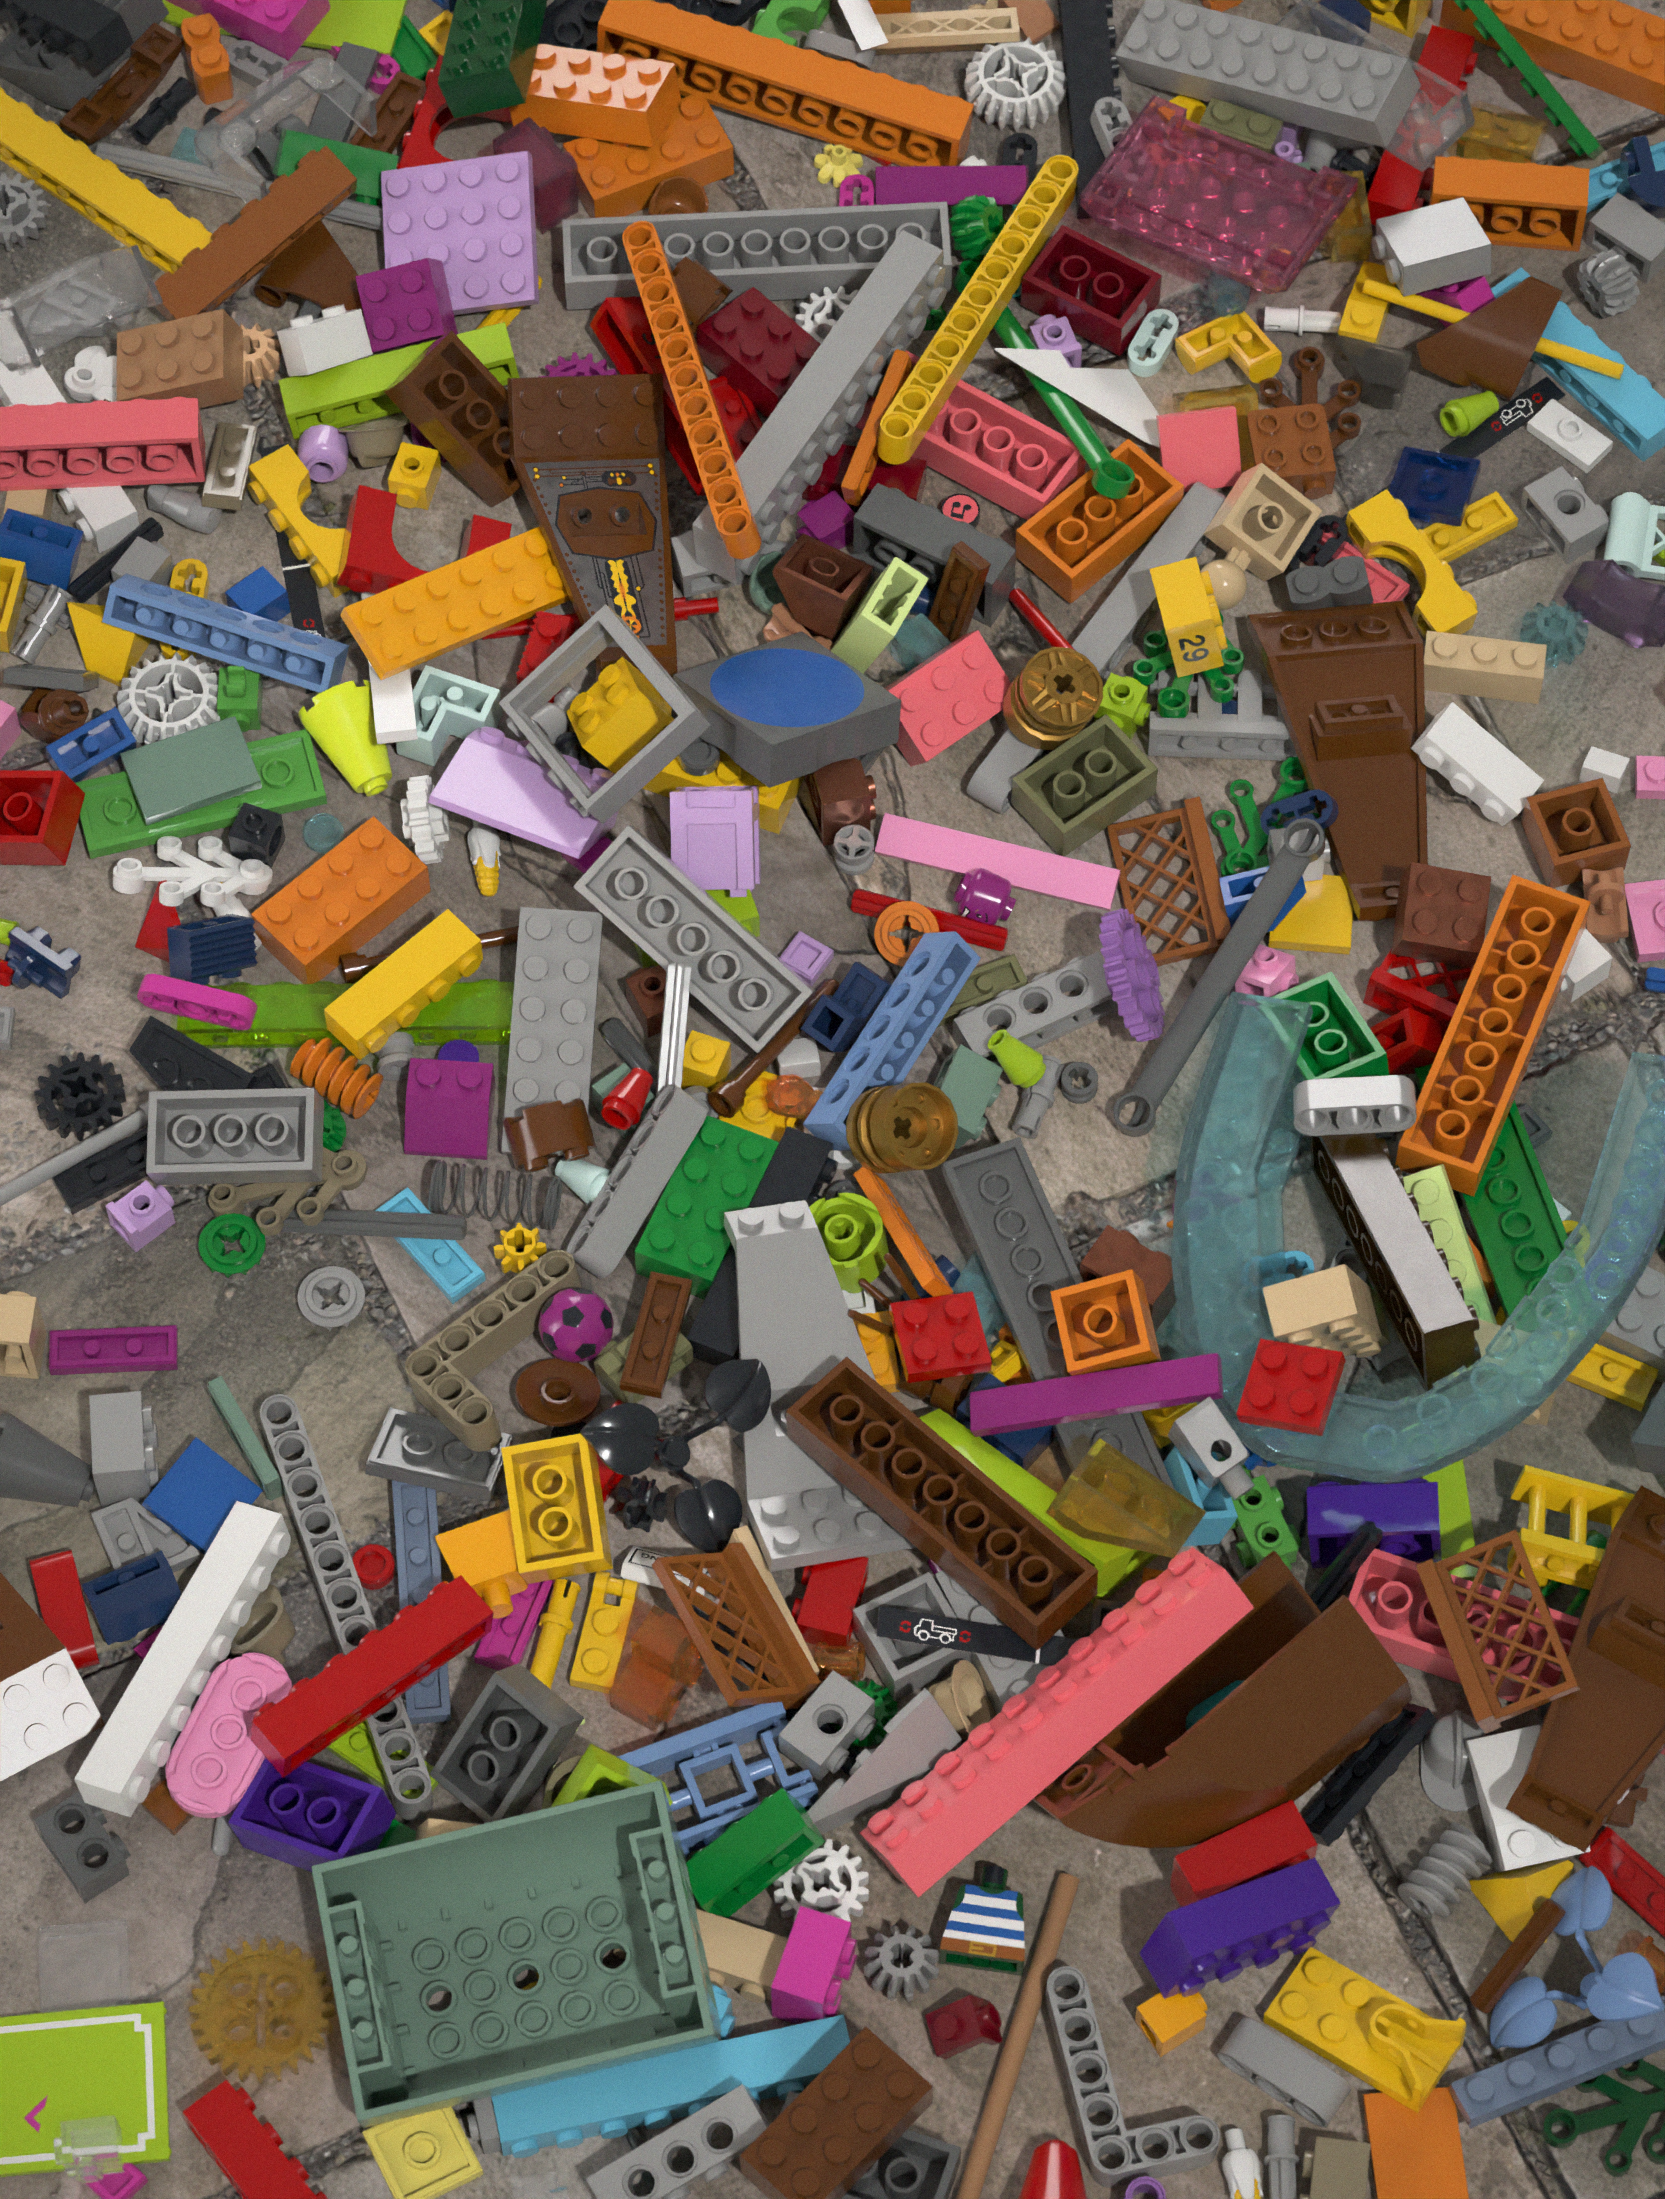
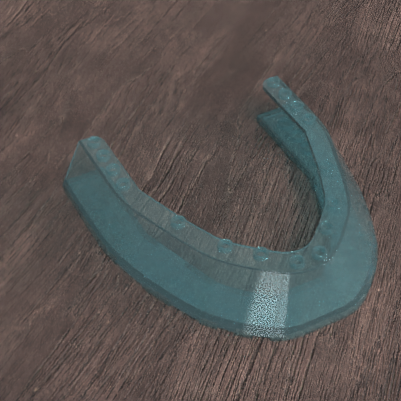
M1231 992L1190 1112L1175 1177L1177 1186L1174 1202L1171 1258L1174 1292L1177 1299L1185 1345L1184 1349L1187 1357L1212 1353L1219 1354L1222 1359L1223 1398L1214 1399L1213 1401L1242 1444L1259 1457L1272 1463L1357 1481L1396 1483L1426 1476L1474 1454L1499 1439L1533 1414L1570 1375L1614 1320L1652 1258L1665 1230V1056L1632 1052L1581 1220L1563 1243L1564 1250L1550 1264L1548 1271L1529 1296L1525 1295L1485 1348L1486 1354L1470 1367L1462 1366L1450 1375L1433 1383V1389L1414 1399L1408 1396L1398 1401H1387L1336 1392L1323 1435L1318 1436L1239 1422L1236 1415L1260 1338L1279 1341L1274 1337L1262 1288L1287 1281L1282 1196L1303 1136L1294 1126L1293 1091L1297 1084L1305 1081L1295 1065L1313 1010L1310 1003Z

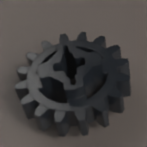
M78 1052L74 1062H70L69 1058L64 1055L61 1056V1067L58 1068L53 1064H49L47 1068L50 1077L39 1076L38 1084L41 1090L34 1091V1096L38 1104L37 1111L40 1119H45L49 1131L59 1127L61 1138L66 1139L70 1132H76L78 1141H83L85 1132L91 1131L92 1135L99 1133L100 1126L103 1125L108 1128L113 1125L111 1116L122 1117L123 1109L120 1103L126 1102L127 1098L125 1089H123L122 1076L115 1073L113 1063L109 1062L102 1066L100 1055L97 1054L92 1057L91 1061H85L83 1052ZM99 1081L107 1088V1094H104L103 1088L98 1087ZM54 1099H57L58 1105L63 1107L62 1112L53 1104Z

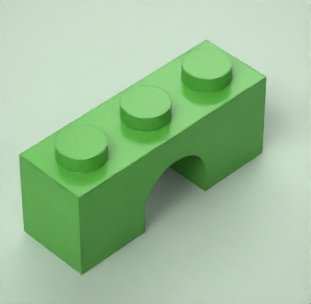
M771 0L766 9L762 8L758 12L752 33L767 38H777L786 44L797 47V39L789 37L785 33L794 30L809 33L810 29L818 30L831 10V0Z

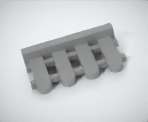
M1174 667L1159 672L1158 681L1155 680L1150 685V694L1157 695V701L1159 692L1166 687L1172 686L1176 675ZM1254 670L1241 672L1238 676V684H1234L1233 698H1237L1238 714H1222V703L1211 699L1210 684L1201 672L1198 675V682H1191L1188 689L1189 696H1197V713H1188L1185 718H1162L1158 711H1150L1148 756L1285 761L1291 757H1298L1278 700L1277 716L1262 715V699H1277L1273 686L1262 685L1261 675ZM1218 688V690H1221V691L1226 690V689H1224V688Z

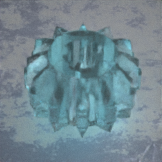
M1553 598L1549 602L1548 607L1537 602L1536 606L1533 607V612L1526 613L1523 617V628L1520 630L1519 637L1521 642L1547 645L1545 660L1551 661L1555 669L1559 665L1560 660L1571 665L1575 655H1581L1585 649L1588 627L1587 624L1583 623L1582 611L1571 612L1570 601L1563 607L1557 606Z

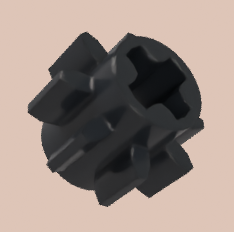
M635 1476L632 1479L630 1489L619 1487L616 1499L620 1503L617 1504L614 1514L619 1517L623 1516L628 1530L643 1528L646 1532H650L653 1520L663 1522L667 1510L663 1506L666 1505L668 1493H660L655 1479L639 1481Z

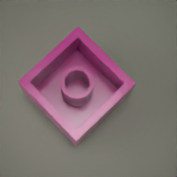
M800 1906L771 1985L772 2017L797 2025L838 2015L843 1995H840L842 1979L850 1980L857 1959V1955L854 1954L857 1940L852 1939V1922Z

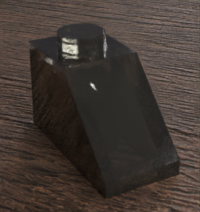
M1337 334L1333 364L1344 380H1353L1360 385L1359 401L1377 409H1390L1399 412L1410 375L1413 352Z

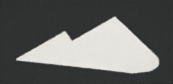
M994 348L995 351L1142 441L1159 448L1156 415L1159 414L1129 369L1073 368L1068 365L1060 350Z

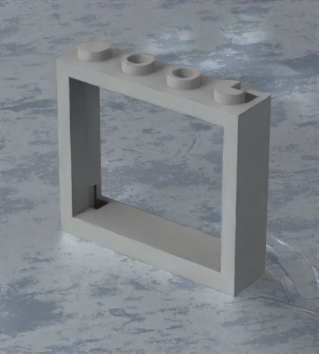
M606 604L499 702L500 706L509 715V718L506 720L507 726L519 738L523 735L527 737L530 743L525 747L540 764H543L545 761L552 769L547 774L562 791L568 788L574 796L569 800L570 803L579 810L584 818L591 814L602 824L711 726V723L625 621ZM615 640L677 713L678 717L601 788L593 793L531 717Z

